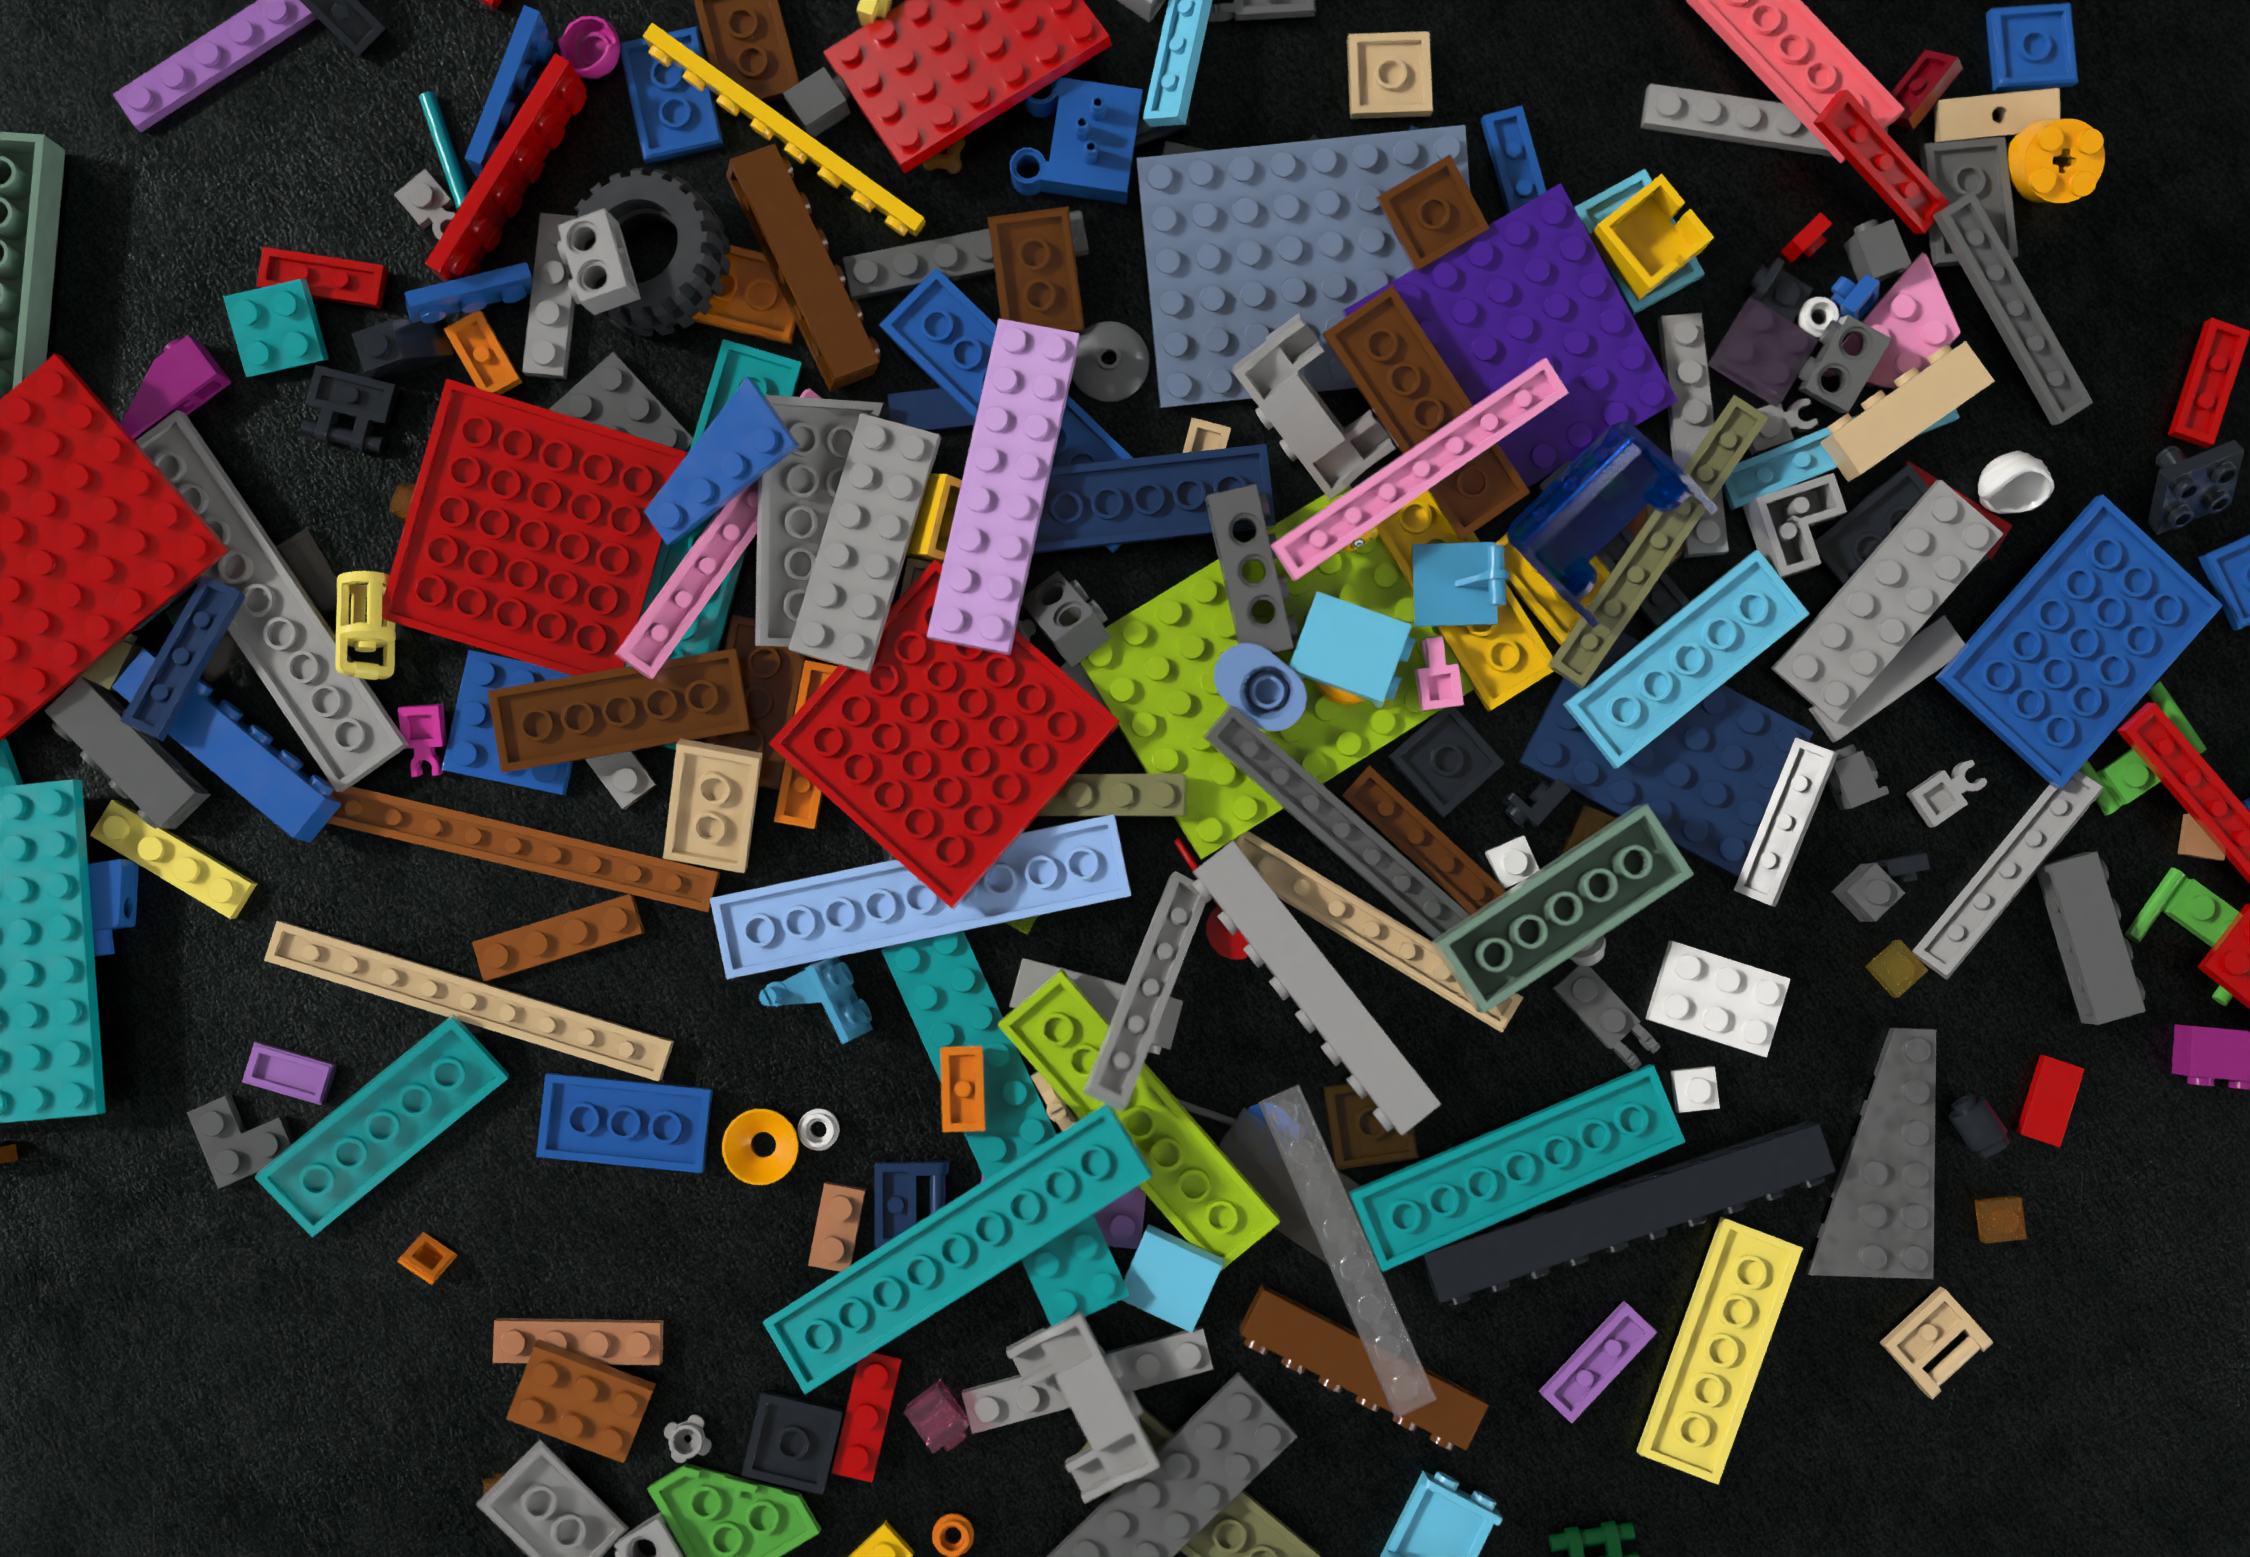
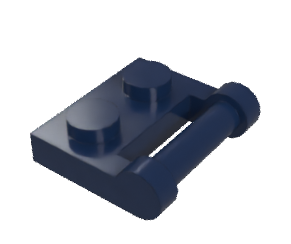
M950 1161L876 1162L874 1164L875 1247L883 1246L918 1223L917 1176H929L930 1215L946 1206V1175L950 1174Z

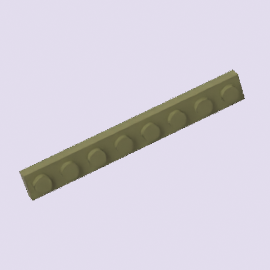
M1735 395L1731 398L1547 667L1580 689L1585 686L1769 418L1768 416Z

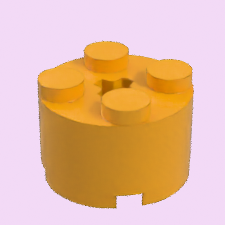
M2077 119L2037 120L2029 124L2020 134H2017L2008 146L2007 159L2010 182H2012L2018 194L2027 200L2035 202L2068 203L2087 196L2095 189L2104 168V138L2098 130ZM2054 156L2056 157L2055 165L2053 164Z

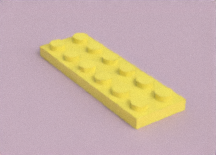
M1720 1217L1636 1451L1640 1455L1719 1484L1799 1261L1802 1247Z

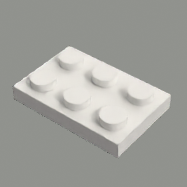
M1669 941L1645 1019L1767 1057L1790 978L1681 943Z

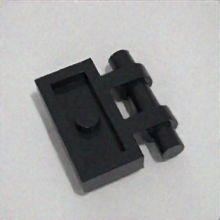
M316 365L305 404L311 408L319 409L320 414L318 421L305 418L301 424V433L315 437L316 442L328 445L332 442L349 445L352 451L366 453L368 450L383 453L386 439L372 435L371 430L373 423L389 427L399 387L392 383ZM338 414L356 419L353 430L336 426Z

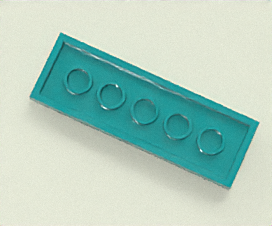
M452 1014L257 1172L255 1179L311 1237H314L506 1081L509 1073L456 1015Z

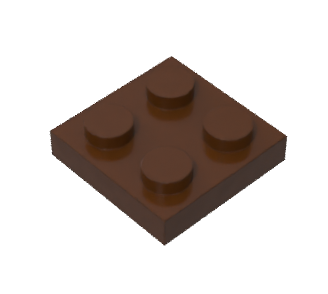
M1451 155L1444 157L1376 197L1381 210L1413 269L1416 271L1490 229Z

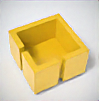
M1660 174L1597 224L1589 236L1598 252L1639 301L1667 280L1672 273L1677 272L1701 253L1714 238L1691 209L1680 218L1675 226L1670 221L1684 205L1685 201L1663 174Z

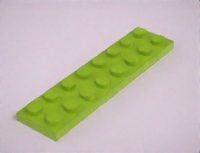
M1060 969L1001 1019L998 1026L1081 1120L1105 1105V1103L1083 1093L1110 1023L1066 972ZM1143 1063L1127 1107L1121 1111L1113 1108L1154 1176L1138 1186L1190 1244L1225 1259L1220 1270L1222 1271L1279 1224L1280 1217L1151 1069Z

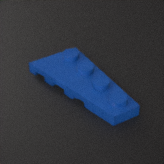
M747 377L645 509V514L667 545L674 546L800 446L754 379Z

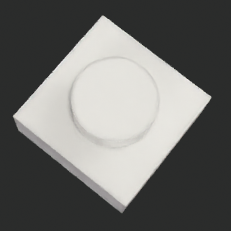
M1524 835L1484 852L1498 884L1503 889L1525 880L1539 870Z
M1707 1066L1670 1070L1675 1112L1681 1113L1720 1108L1715 1067Z

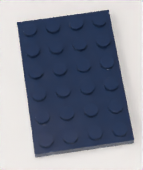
M1621 632L1585 686L1640 643V641ZM1563 677L1519 764L1551 781L1560 779L1571 789L1570 791L1618 816L1623 815L1635 806L1648 804L1675 846L1735 877H1739L1795 738L1809 742L1813 731L1722 684L1619 768L1614 769L1563 705L1581 690Z

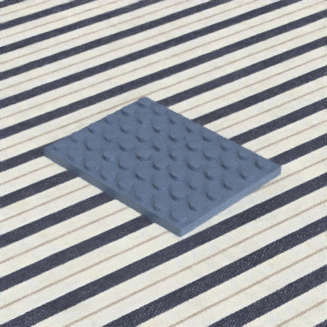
M1465 125L1137 158L1160 407L1252 398L1233 373V365L1266 342V337L1298 313L1301 314L1324 346L1322 354L1300 369L1314 389L1318 392L1357 388L1322 334L1346 318L1343 313L1344 309L1413 270L1376 197L1448 155H1451L1470 190Z

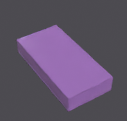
M254 1042L242 1082L324 1105L326 1104L338 1064L263 1042Z

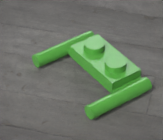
M2161 681L2155 682L2147 691L2148 695L2199 754L2204 752L2207 748ZM2133 748L2097 772L2088 759L2078 770L2103 786L2101 794L2095 801L2105 816L2115 812L2123 804L2130 803L2161 782Z
M2171 867L2127 929L2125 936L2136 943H2140L2161 911H2163L2184 928L2213 947L2238 915L2239 911L2196 880L2188 879L2183 872ZM2219 985L2212 998L2216 1002L2227 1006L2233 995Z

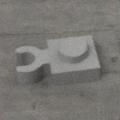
M424 169L394 195L423 229L433 223V233L440 240L445 228L450 224L455 215L453 212L446 211L455 203L428 171Z
M1800 399L1792 404L1786 412H1784L1780 401L1757 409L1769 418L1749 446L1751 455L1794 440L1791 429L1796 432H1806L1818 424L1817 419L1805 422L1798 416L1799 409H1803L1811 404L1810 400Z
M1973 760L1957 764L1952 771L1951 778L1945 770L1938 771L1906 793L1929 828L1936 827L1968 804L1962 793L1978 791L1986 785L1987 780L1985 778H1979L1973 783H1969L1966 780L1965 772L1975 765Z

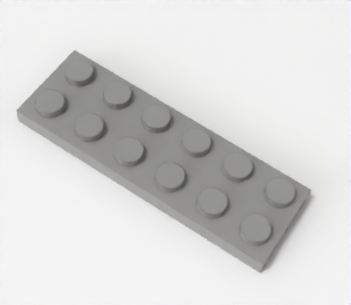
M860 413L789 645L791 652L868 674L871 673L941 442L939 434Z
M1936 480L1771 669L1832 722H1837L2004 533L1945 482Z

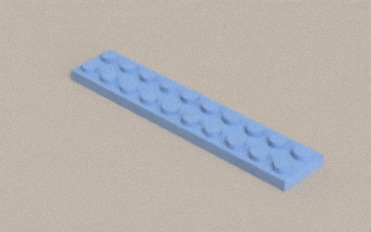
M1113 814L1022 833L954 910L897 859L710 898L726 979L1128 897L1131 896V890L1116 818Z

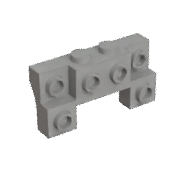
M1298 313L1266 337V342L1234 364L1233 373L1259 406L1255 411L1261 422L1268 430L1275 427L1283 439L1279 443L1286 455L1293 462L1296 459L1300 460L1330 500L1345 490L1366 469L1396 447L1393 439L1371 409L1343 428L1300 369L1322 354L1324 346L1301 314Z
M1081 1310L1047 1329L1042 1328L1007 1347L1006 1353L1009 1359H1013L1018 1368L1025 1389L1055 1374L1057 1382L1091 1445L1065 1461L1068 1472H1072L1081 1490V1497L1084 1503L1160 1467V1461L1140 1425L1138 1416L1143 1413V1410L1133 1390L1126 1393L1118 1379L1124 1375L1119 1362L1113 1352L1106 1355L1102 1346H1099Z

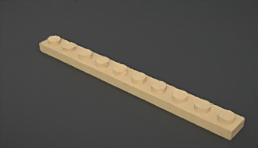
M285 921L276 922L264 961L446 1017L455 1014L460 1021L658 1082L662 1081L674 1043L670 1039Z

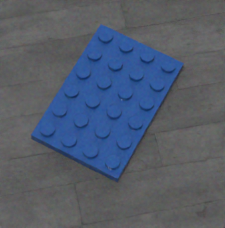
M2104 495L2096 496L1935 679L2054 788H2063L2223 605Z

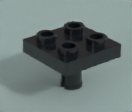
M2235 440L2190 458H2186L2178 446L2167 447L2158 454L2155 464L2161 469L2158 471L2148 519V525L2156 535L2173 528H2181L2190 521L2207 514L2219 513L2231 505L2244 454V449Z

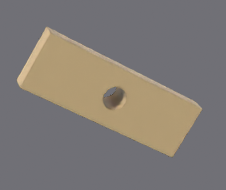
M2059 88L1937 100L1934 104L1935 143L2020 134L2029 124L2037 120L2060 119ZM1994 109L1998 112L1999 116L1997 122L1992 119Z

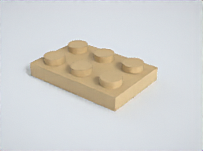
M680 738L676 747L663 859L745 873L748 866L763 753Z

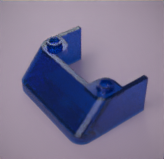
M1619 422L1605 430L1512 522L1508 529L1507 537L1510 544L1559 595L1595 628L1600 622L1580 601L1592 591L1597 581V572L1589 561L1648 504L1659 512H1668L1679 507L1691 495L1712 515L1718 508L1683 469L1629 422Z

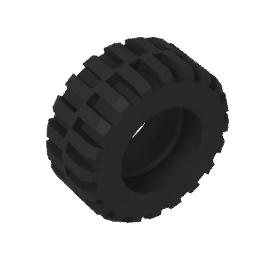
M645 168L632 169L631 176L627 177L622 172L613 174L609 177L610 183L603 186L599 182L590 189L593 195L587 201L583 199L579 201L575 207V210L579 212L576 218L605 208L619 222L625 243L636 231L645 226L655 223L673 224L677 228L678 243L672 261L661 274L649 281L636 283L641 299L599 314L617 328L626 332L633 330L641 336H651L653 329L661 336L672 334L675 331L674 326L678 324L685 329L695 323L694 315L698 312H702L705 315L713 307L709 303L713 295L720 297L725 287L720 278L721 275L727 276L729 274L731 263L724 256L731 251L729 239L723 233L725 227L703 197L680 177L673 178L667 171L659 169L653 170L651 175ZM592 238L586 243L584 251L594 246L596 238ZM565 265L568 278L573 279L570 267ZM607 276L601 277L596 282L595 290L605 285Z

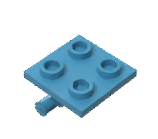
M1495 542L1412 544L1415 627L1498 624L1497 606L1507 604L1505 580H1509V570L1504 568V545H1495Z
M832 957L806 967V970L784 981L771 982L759 994L760 1002L765 1006L822 1002L842 1044L873 1030L870 1024L872 1020L871 1012L864 1000L858 999L851 985L854 983L852 973L844 962L839 961L838 957Z

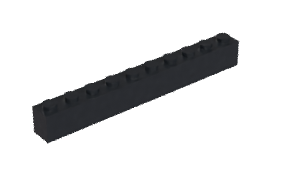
M1804 1121L1491 1225L1425 1253L1421 1257L1435 1298L1440 1303L1447 1301L1449 1306L1457 1305L1472 1298L1470 1293L1484 1288H1486L1488 1293L1500 1291L1511 1286L1510 1280L1524 1275L1528 1280L1539 1278L1549 1274V1267L1563 1262H1565L1566 1266L1578 1265L1590 1259L1588 1254L1602 1249H1604L1605 1253H1614L1629 1247V1240L1643 1236L1644 1240L1660 1238L1668 1234V1227L1680 1223L1683 1224V1227L1702 1224L1707 1221V1214L1719 1210L1722 1211V1214L1741 1211L1747 1207L1746 1201L1760 1197L1761 1201H1770L1786 1194L1784 1189L1798 1184L1800 1188L1819 1185L1825 1182L1823 1176L1836 1171L1820 1124Z

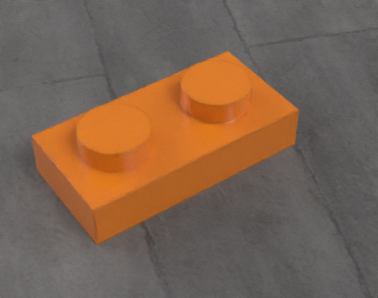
M481 310L467 315L444 329L477 388L501 395L523 382Z
M983 1046L940 1047L942 1131H985Z

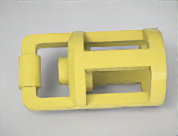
M352 571L338 575L335 631V667L338 673L351 676L352 678L369 680L387 679L393 675L395 667V623L383 619L382 626V597L384 598L390 575L372 571ZM358 583H367V585H359ZM349 595H351V621H350V625H349ZM366 597H367V622H365V619H366ZM347 645L355 647V650L358 652H374L376 648L383 647V666L357 661L348 662Z

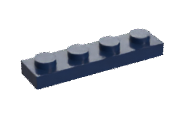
M203 575L122 716L121 722L162 742L165 740L246 596L243 593Z

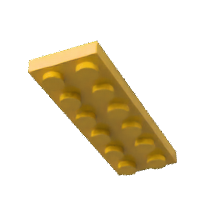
M1427 490L1378 524L1379 538L1412 590V544L1480 542L1474 532L1462 540L1459 539ZM1506 582L1505 595L1507 604L1497 606V625L1436 626L1488 712L1553 672L1552 669L1547 667L1553 656Z

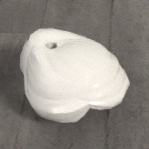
M2020 450L2004 454L1991 461L1983 469L1978 483L1980 504L1987 510L1998 514L2032 511L2043 505L2054 490L2053 479L2042 460Z

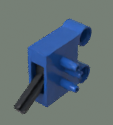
M1060 77L1044 87L1051 91L1047 98L1036 99L1029 96L1023 100L1026 110L1038 118L1050 116L1057 110L1050 159L1045 161L1044 156L1033 148H1022L1016 151L1010 161L1012 184L1019 193L1024 195L1047 192L1127 204L1135 148L1189 128V115H1187L1185 125L1150 127L1143 119L1140 120L1143 89ZM1026 165H1032L1039 169V173L1035 177L1027 179L1021 177L1018 171Z

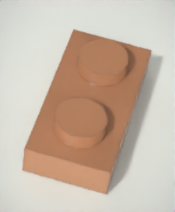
M831 1182L824 1183L808 1266L842 1272L852 1265L866 1189Z

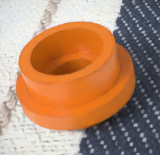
M949 1513L942 1516L933 1528L932 1540L934 1546L941 1554L948 1557L963 1555L970 1549L974 1540V1529L971 1522L965 1516L958 1513ZM951 1527L959 1529L961 1537L955 1541L950 1540L946 1536L947 1529Z

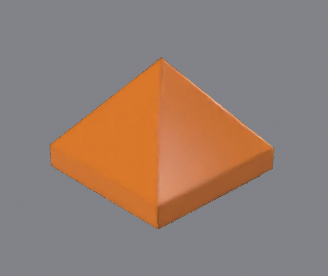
M423 1232L398 1259V1263L432 1285L455 1260L457 1254Z

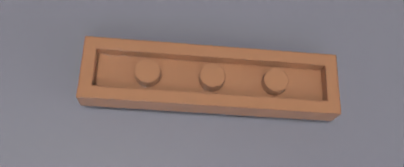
M498 1318L494 1320L493 1363H528L533 1348L539 1339L602 1364L660 1365L663 1361L664 1320Z

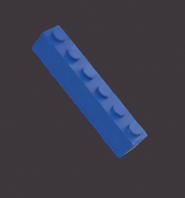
M143 648L112 688L131 702L158 654ZM199 678L168 735L292 838L311 843L342 805L340 801L331 795L334 788L315 774L310 778L301 770L304 764L300 759L287 750L283 749L279 752L270 744L274 740L272 736L254 724L251 727L240 720L244 714L226 700L217 701L210 695L214 689Z

